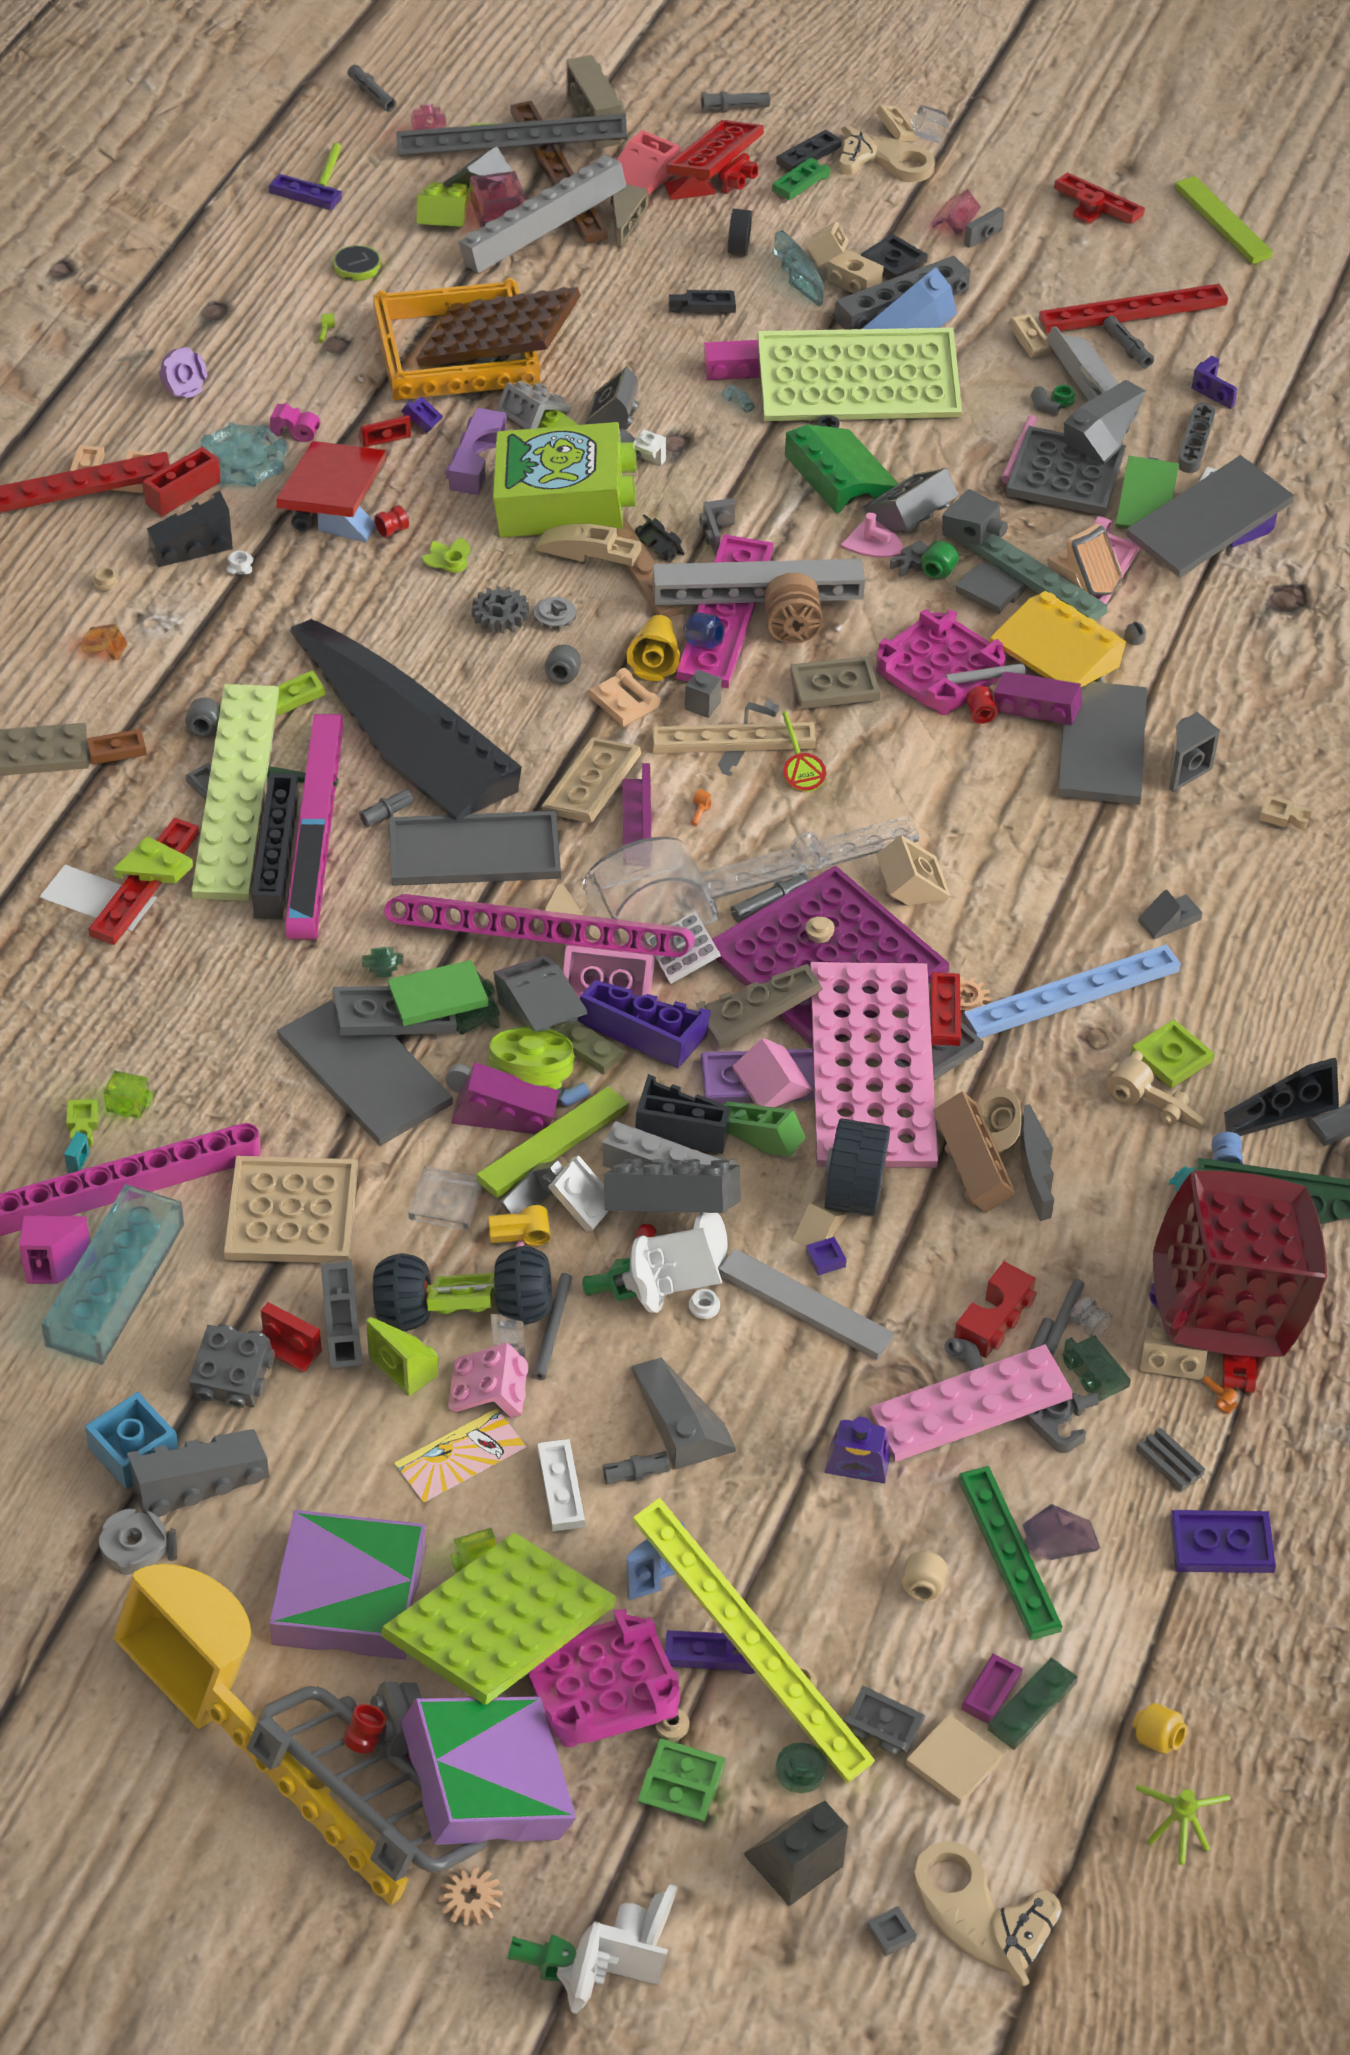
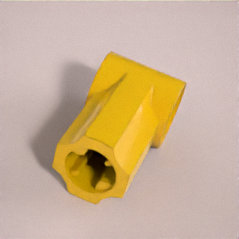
M528 1206L518 1214L488 1216L491 1243L524 1241V1243L530 1246H541L546 1244L551 1238L548 1211L543 1206Z

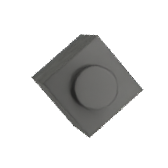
M697 670L685 686V709L709 718L721 702L722 678Z

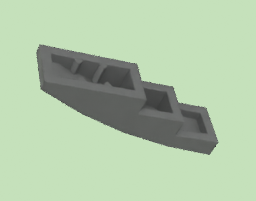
M1028 1104L1024 1105L1023 1124L1021 1126L1020 1149L1022 1167L1030 1199L1039 1220L1043 1221L1052 1217L1055 1200L1051 1194L1054 1176L1050 1167L1053 1147L1031 1105Z

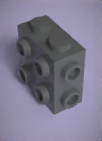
M219 1324L218 1326L207 1325L189 1379L192 1393L204 1401L217 1399L226 1401L228 1405L236 1408H243L244 1406L254 1407L257 1397L261 1398L264 1394L266 1386L264 1375L266 1369H271L274 1363L275 1350H272L269 1337L258 1331H249L248 1333L236 1331L233 1327L225 1324Z

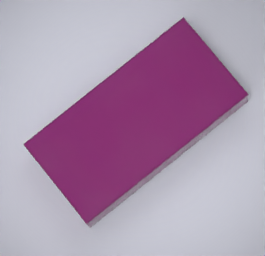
M992 1654L963 1701L961 1710L992 1725L1021 1677L1023 1668Z

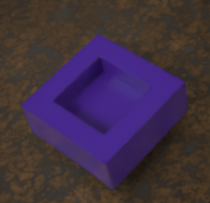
M835 1237L806 1245V1255L818 1276L846 1267L847 1259Z

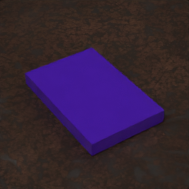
M1171 1510L1170 1522L1176 1572H1275L1276 1563L1269 1511Z

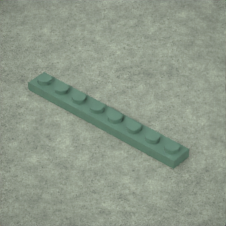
M991 534L982 544L955 539L1039 594L1044 591L1052 593L1059 600L1073 606L1077 611L1094 620L1107 614V604L999 536Z

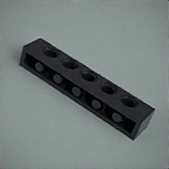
M269 773L252 891L254 919L283 920L299 803L297 774Z

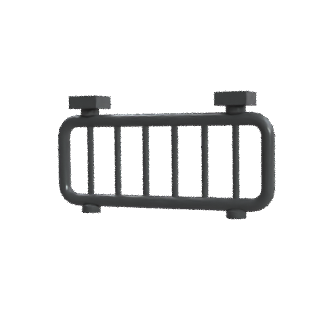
M307 1686L270 1702L260 1709L259 1721L246 1749L270 1770L280 1766L285 1752L288 1751L378 1831L381 1836L370 1860L395 1882L405 1876L411 1862L425 1871L439 1873L479 1853L487 1846L488 1840L480 1843H466L440 1858L429 1857L416 1846L432 1838L430 1831L410 1841L392 1825V1823L424 1807L422 1800L386 1819L367 1803V1801L408 1780L421 1789L418 1774L412 1763L402 1756H390L385 1741L378 1739L375 1747L378 1754L335 1775L317 1758L344 1745L343 1738L310 1753L292 1737L334 1716H337L348 1726L351 1724V1715L357 1706L352 1697L344 1696L338 1699L326 1689ZM308 1700H316L330 1710L289 1731H285L272 1718ZM384 1758L403 1774L361 1797L342 1781V1779Z

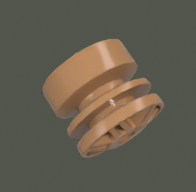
M797 572L779 575L768 583L764 590V602L767 611L768 629L771 635L777 640L788 644L802 643L816 636L823 627V614L820 605L819 589L815 580L808 575Z

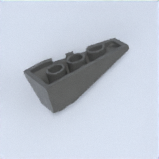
M1124 380L1080 406L1064 421V443L1104 465L1120 450L1122 440L1129 431L1130 423L1134 415L1137 414L1145 397L1146 390L1128 380Z
M662 1357L632 1366V1372L675 1469L736 1452V1447L725 1423Z

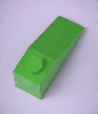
M730 1101L724 1104L731 1108L728 1133L766 1154L790 1157L806 1139L794 1110Z

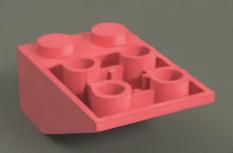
M644 130L640 131L629 140L617 161L621 162L626 184L648 189L649 196L674 175L667 174L666 164L680 154V146Z

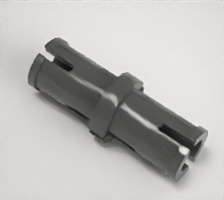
M663 1451L642 1457L633 1455L628 1460L603 1464L602 1470L606 1485L631 1479L640 1481L645 1476L670 1472V1462L667 1452Z

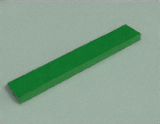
M985 1466L959 1473L958 1481L1030 1641L1060 1633L1062 1631L1061 1621L990 1467Z

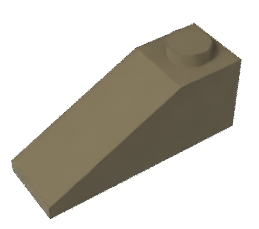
M626 184V188L611 196L610 204L613 205V221L617 247L621 248L646 212L648 189Z

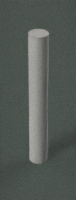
M1021 663L946 674L945 678L954 684L1000 678L1004 671L1025 674V666Z

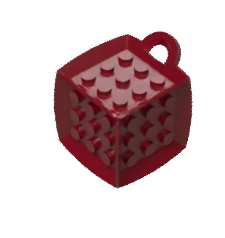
M1192 1171L1188 1175L1165 1214L1153 1250L1155 1294L1162 1323L1171 1342L1206 1351L1240 1356L1284 1357L1289 1352L1309 1323L1327 1279V1259L1323 1232L1314 1202L1305 1186L1276 1178L1240 1172Z

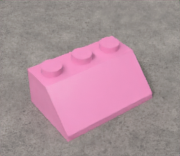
M566 945L563 973L579 999L580 995L594 980L631 989L633 995L642 996L651 992L655 955Z

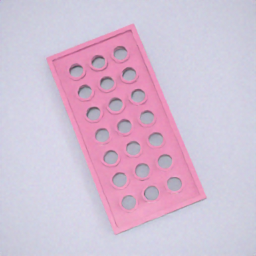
M811 962L810 968L823 990L811 996L817 1166L826 1167L829 1148H833L838 1121L844 1118L890 1127L885 1167L937 1168L938 1155L936 1118L933 1112L935 1109L927 964ZM843 986L848 989V992L839 994L833 988ZM871 986L874 987L877 990V992L874 994H867L862 989L864 987ZM902 987L906 990V993L895 994L891 989ZM837 1010H844L849 1014V1016L845 1018H839L834 1014V1012ZM872 1010L878 1016L876 1018H868L863 1013ZM895 1011H903L908 1016L906 1018L899 1019L896 1018L892 1013ZM874 1033L879 1038V1041L870 1043L864 1037ZM839 1034L847 1035L850 1038V1040L847 1042H839L835 1039V1036ZM904 1035L909 1041L899 1043L894 1040V1037ZM846 1059L850 1061L851 1065L841 1067L836 1064V1061ZM869 1059H875L881 1065L869 1067L865 1062ZM898 1059L906 1060L910 1063V1066L901 1068L895 1064V1061ZM839 1084H848L852 1087V1090L842 1092L837 1089V1086ZM869 1084H877L882 1088V1090L879 1092H871L866 1088V1086H868ZM905 1084L911 1088V1091L903 1093L898 1091L896 1086ZM845 1108L851 1110L853 1115L842 1117L837 1111ZM870 1109H878L883 1113V1115L880 1117H871L867 1113V1111H869ZM901 1109H907L913 1115L903 1118L897 1112ZM907 1134L913 1137L914 1141L903 1143L898 1137Z

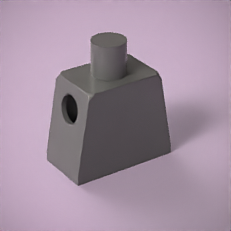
M968 489L942 514L943 536L975 544H982L991 534L1003 537L1008 528L1007 522L1000 520L999 504L971 489Z

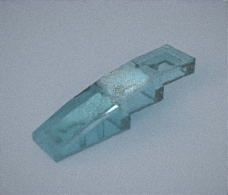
M783 230L776 232L774 253L782 259L781 268L789 273V283L818 307L822 306L824 285L818 270L796 241Z

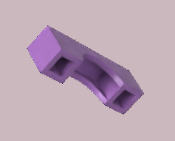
M477 408L474 416L469 417L467 431L461 435L460 447L455 448L453 462L448 464L446 469V479H449V490L474 495L480 494L486 480L485 459L479 457L478 454L482 451L496 448L497 431H506L505 412Z

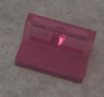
M966 189L948 199L930 224L932 227H935L946 221L957 236L964 232L966 225L972 221L981 206L970 191Z

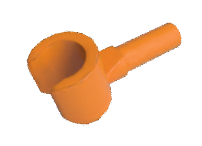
M699 789L693 797V803L698 805L691 821L693 826L698 825L704 810H708L711 807V794L702 789Z
M1205 1376L1202 1382L1219 1397L1216 1400L1217 1407L1223 1413H1231L1237 1406L1235 1401L1237 1399L1236 1391L1232 1388L1224 1390L1210 1377Z

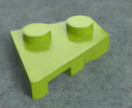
M146 836L113 868L114 877L123 879L124 874L139 875L142 881L158 880L163 883L176 884L193 867L192 858Z

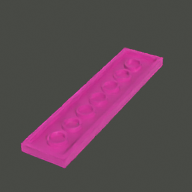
M723 534L714 563L770 561L774 543ZM756 602L699 604L677 669L676 679L689 682L695 672L701 670L722 678L721 687L729 689Z

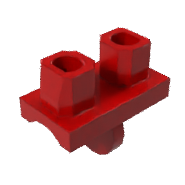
M742 153L731 163L729 162L717 175L723 182L722 193L728 194L733 189L741 190L745 186L747 178L754 179L758 176L757 163L750 162L749 154Z

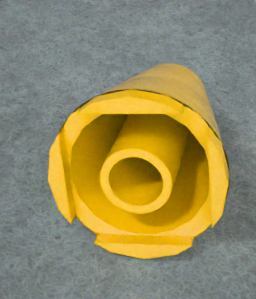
M664 615L652 616L630 642L627 649L628 665L630 664L638 677L647 681H661L664 677L674 674L680 662V652L673 624Z

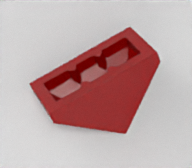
M688 176L665 182V188L670 200L715 195V188L711 179L700 181L697 180V177Z

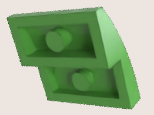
M660 1738L651 1767L647 1770L638 1802L705 1822L726 1763V1758Z

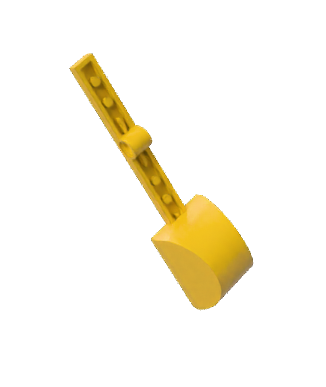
M157 1564L135 1571L113 1635L115 1642L198 1730L211 1720L219 1724L231 1736L234 1744L243 1749L254 1761L256 1767L277 1785L280 1793L288 1797L300 1810L302 1816L323 1834L327 1843L335 1847L347 1860L349 1866L354 1871L359 1872L371 1885L374 1893L382 1897L390 1906L401 1898L409 1879L404 1876L395 1882L370 1860L376 1844L331 1798V1790L306 1767H302L288 1751L285 1752L280 1766L270 1770L246 1749L259 1720L231 1692L251 1636L249 1619L240 1602L227 1588L213 1578L187 1567Z

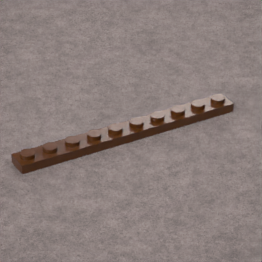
M532 101L510 105V113L515 122L543 120ZM558 145L530 147L552 186L560 183L562 179L574 175ZM594 207L572 218L585 244L608 239V231Z

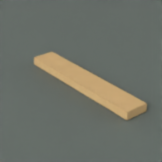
M814 722L791 723L799 749H816ZM785 723L652 727L653 754L794 749Z

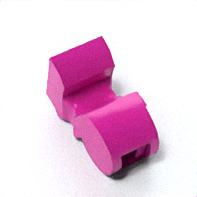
M277 403L270 416V436L280 435L284 427L287 426L294 440L309 442L314 439L321 422L318 416L312 412L301 413L299 408H292L288 403Z

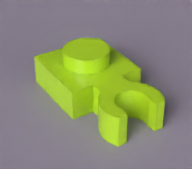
M98 1099L67 1100L66 1124L67 1130L70 1131V1141L76 1132L86 1134L88 1146L94 1144L92 1130H98Z

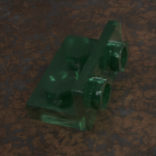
M1096 1335L1079 1343H1076L1072 1337L1065 1341L1062 1357L1066 1367L1075 1372L1086 1392L1097 1394L1099 1402L1130 1387L1131 1379Z

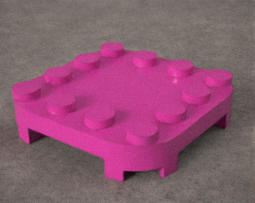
M929 609L920 612L919 621L891 641L884 638L879 643L876 672L923 705L936 710L938 714L948 715L951 710H955L967 703L966 694L969 690L976 686L989 687L999 678L954 684L945 678V675L1001 667L1005 665L1006 656L1003 651V644L998 639L990 643L956 621L957 612L948 609L947 613H930Z
M626 1609L614 1610L613 1621L586 1628L527 1673L535 1697H541L550 1731L555 1737L559 1738L563 1746L573 1747L580 1743L597 1741L677 1716L680 1702L678 1673L673 1671L656 1634V1624L650 1617L644 1620L637 1616L627 1615Z

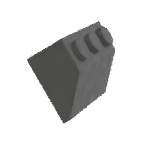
M943 468L915 473L864 505L863 508L867 513H874L876 520L890 531L902 530L904 533L916 528L915 523L918 521H925L933 517L935 510H942L950 506V501L957 497L958 493L948 469Z

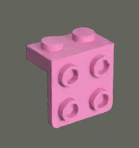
M508 1343L458 1357L453 1364L448 1408L452 1412H459L494 1401L510 1418L522 1415L528 1362Z

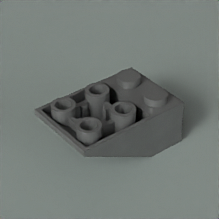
M546 955L493 972L498 1003L533 1031H546L552 1025L562 1022L570 1023L577 1020V1017L587 1014L586 1008L559 965Z

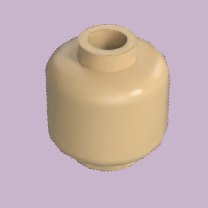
M921 1551L910 1555L905 1562L902 1578L903 1588L912 1598L918 1601L926 1602L937 1598L945 1589L947 1564L943 1558L931 1551Z

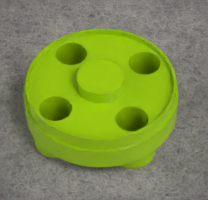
M529 1027L511 1028L498 1033L492 1038L488 1050V1067L514 1075L524 1082L538 1086H547L557 1090L561 1088L562 1081L573 1072V1045L566 1036L550 1029L537 1032Z

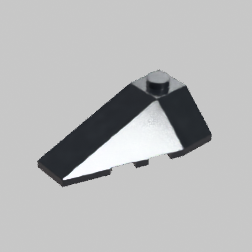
M1336 1058L1306 1065L1224 1112L1225 1132H1233L1242 1136L1338 1109V1067Z

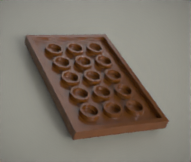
M561 287L554 291L540 290L533 294L525 295L524 293H519L512 297L504 298L503 296H498L491 300L483 301L478 299L471 303H454L449 307L415 359L419 367L547 350L581 296L578 287Z

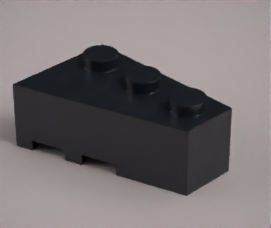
M220 491L214 493V498L200 505L197 502L191 505V510L179 516L175 513L147 528L149 548L158 567L233 549L230 512Z
M648 1074L636 1111L635 1128L691 1149L723 1154L728 1138L731 1108L698 1094L695 1098L681 1092V1087L674 1084L670 1087L656 1082L655 1076Z

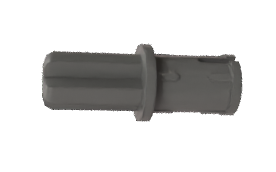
M406 789L387 799L382 797L375 805L360 811V819L364 826L368 828L386 817H393V813L411 805L413 797Z

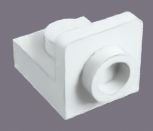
M643 429L634 441L635 450L639 451L641 459L662 466L666 461V437Z

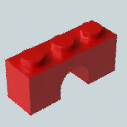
M1003 1261L988 1281L985 1298L986 1301L997 1307L983 1308L972 1302L956 1322L954 1338L974 1343L978 1347L980 1355L986 1359L993 1349L998 1350L1001 1347L1007 1330L1016 1327L1022 1310L1025 1307L1030 1308L1037 1295V1292L1034 1291L1036 1277Z

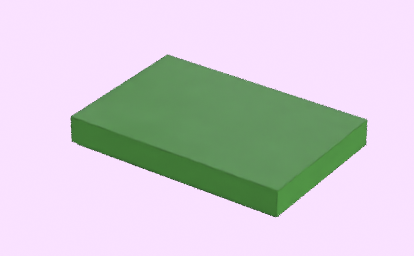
M1128 456L1116 528L1128 529L1173 499L1179 463Z
M472 960L387 979L388 988L403 1026L488 1006L487 995Z

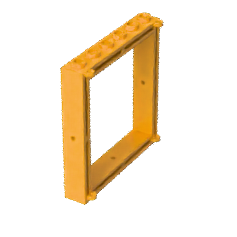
M507 278L504 282L396 293H386L380 290L376 295H373L374 318L393 400L505 389L507 382L517 384L518 381H523L533 386L534 383L540 384V364L536 351L519 353L521 360L402 371L390 321L445 315L449 307L457 302L464 304L478 299L483 301L491 300L498 296H503L504 298L512 297L520 293L517 281Z

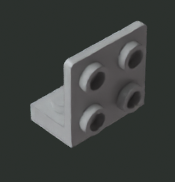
M518 381L517 384L506 383L496 410L505 412L508 418L525 429L538 428L545 409L570 412L571 406L564 402L565 398L549 393L548 388L542 384L534 383L533 386L526 382Z

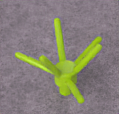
M1142 1785L1136 1786L1138 1792L1172 1805V1813L1147 1839L1148 1845H1152L1177 1820L1180 1822L1178 1863L1180 1865L1185 1864L1188 1822H1191L1203 1850L1208 1851L1210 1849L1196 1817L1197 1808L1229 1801L1230 1795L1225 1794L1196 1800L1195 1793L1190 1789H1185L1181 1794L1173 1798Z

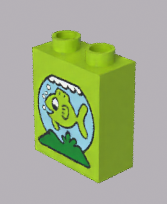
M619 422L497 431L493 500L500 538L542 535L547 529L569 524H594L617 529L623 528V507L636 506L634 476H624V474L636 473L637 463L634 442L621 443Z

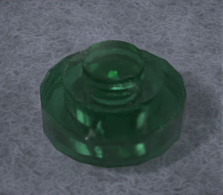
M393 947L370 948L371 954L361 956L362 967H369V972H375V977H391L392 971L398 970L397 965L404 964L403 953H394Z
M798 1742L792 1743L781 1750L777 1756L775 1771L777 1779L783 1787L791 1792L801 1794L812 1792L819 1788L825 1779L827 1764L825 1756L818 1748L812 1744Z

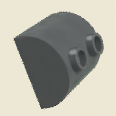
M627 366L595 391L585 424L619 422L620 430H626L632 424L634 418L630 414L639 405V402L635 400L638 391V380Z

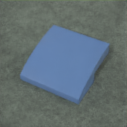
M647 1539L634 1548L626 1557L627 1596L629 1600L661 1591V1579L675 1575Z

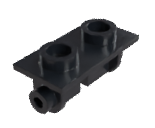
M645 514L642 515L646 523L643 526L639 525L635 529V533L644 544L650 548L657 541L652 550L664 560H673L677 551L682 555L685 554L680 546L682 541L674 532L668 533L665 531L663 524L656 518L651 520Z

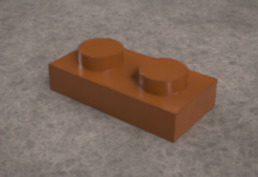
M141 729L87 738L92 765L147 755Z

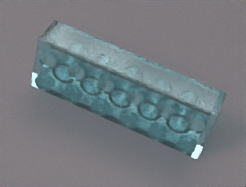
M127 1184L124 1185L41 1324L45 1347L97 1364H104L184 1226L181 1201Z

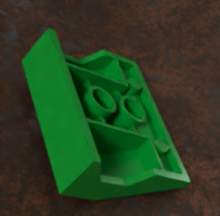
M807 424L786 432L785 457L836 514L843 510L850 498L868 492L875 499L899 484L849 429Z

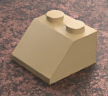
M898 836L876 854L880 865L879 871L887 884L886 891L892 899H898L909 906L947 900L951 897L936 856L904 836Z

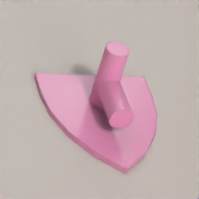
M867 513L866 518L840 545V547L851 552L876 558L900 556L901 550L904 549L897 535L876 521L874 513Z

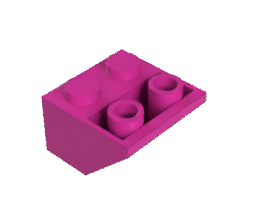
M75 1215L23 1217L19 1247L26 1284H58L92 1260L93 1252L87 1217Z

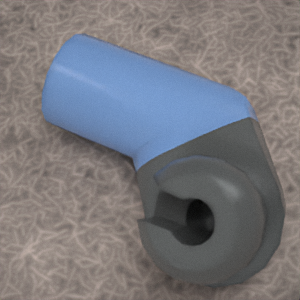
M584 1082L569 1090L561 1087L557 1089L559 1094L556 1104L570 1106L589 1096L590 1091Z

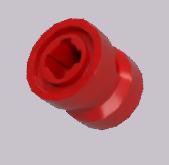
M400 505L392 507L387 513L382 511L374 516L376 528L383 538L393 535L394 531L398 530L401 532L409 529L407 513Z
M976 686L967 692L966 702L974 722L984 724L996 718L998 710L993 701V694L990 688Z
M369 1704L357 1705L351 1715V1724L346 1727L343 1734L344 1744L357 1753L368 1754L373 1752L378 1743V1734L383 1731L387 1721L385 1714L379 1708Z

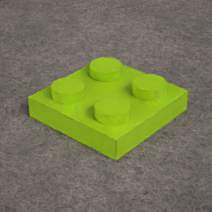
M1175 1019L1132 1045L1130 1053L1140 1051L1143 1055L1141 1061L1147 1064L1153 1074L1171 1089L1212 1063L1215 1053Z

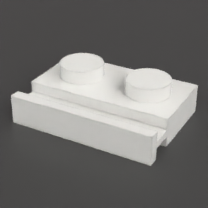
M580 1156L572 1158L568 1166L564 1167L548 1186L551 1192L586 1232L594 1230L608 1212L605 1211L604 1184Z

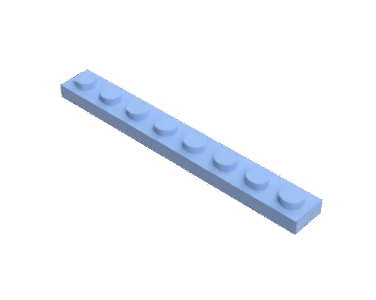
M1166 944L965 1011L963 1013V1021L979 1038H983L1180 971L1181 963Z

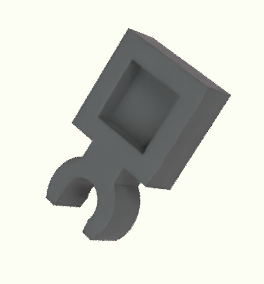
M919 540L902 549L900 556L891 558L890 569L899 567L898 575L900 577L907 575L911 568L917 572L922 569L921 557L928 546Z

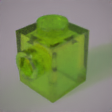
M115 1070L103 1092L106 1112L116 1113L124 1117L129 1116L140 1119L145 1108L150 1107L153 1099V1091L149 1089L148 1077Z

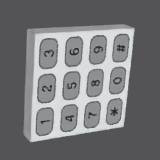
M696 911L670 925L689 929L695 938L693 948L681 957L655 955L670 984L721 956ZM655 935L646 939L649 945L655 946L657 944ZM674 936V945L679 949H684V939L680 936Z

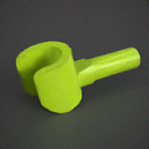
M334 313L321 315L319 343H324L327 328H335Z

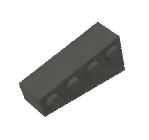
M255 1429L214 1436L210 1443H203L198 1441V1439L186 1441L183 1448L168 1450L167 1445L155 1447L152 1454L140 1456L139 1451L127 1453L132 1487L141 1511L147 1514L146 1511L152 1512L158 1517L184 1506L196 1505L200 1501L216 1495H225L231 1490L247 1484H256L262 1479L269 1477L268 1459Z

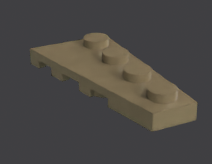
M806 964L772 976V980L767 983L758 984V982L747 985V990L733 995L727 992L718 995L719 1000L706 1003L704 1000L696 1003L698 1010L700 1008L711 1010L709 1028L721 1048L815 995L823 990L809 965Z

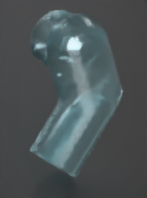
M729 384L726 385L727 388L721 391L726 401H731L735 397L744 412H751L754 409L755 405L748 393L739 387Z

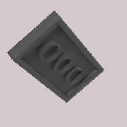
M388 986L333 987L332 999L339 1036L456 1033L457 1023L455 1014L403 1026Z

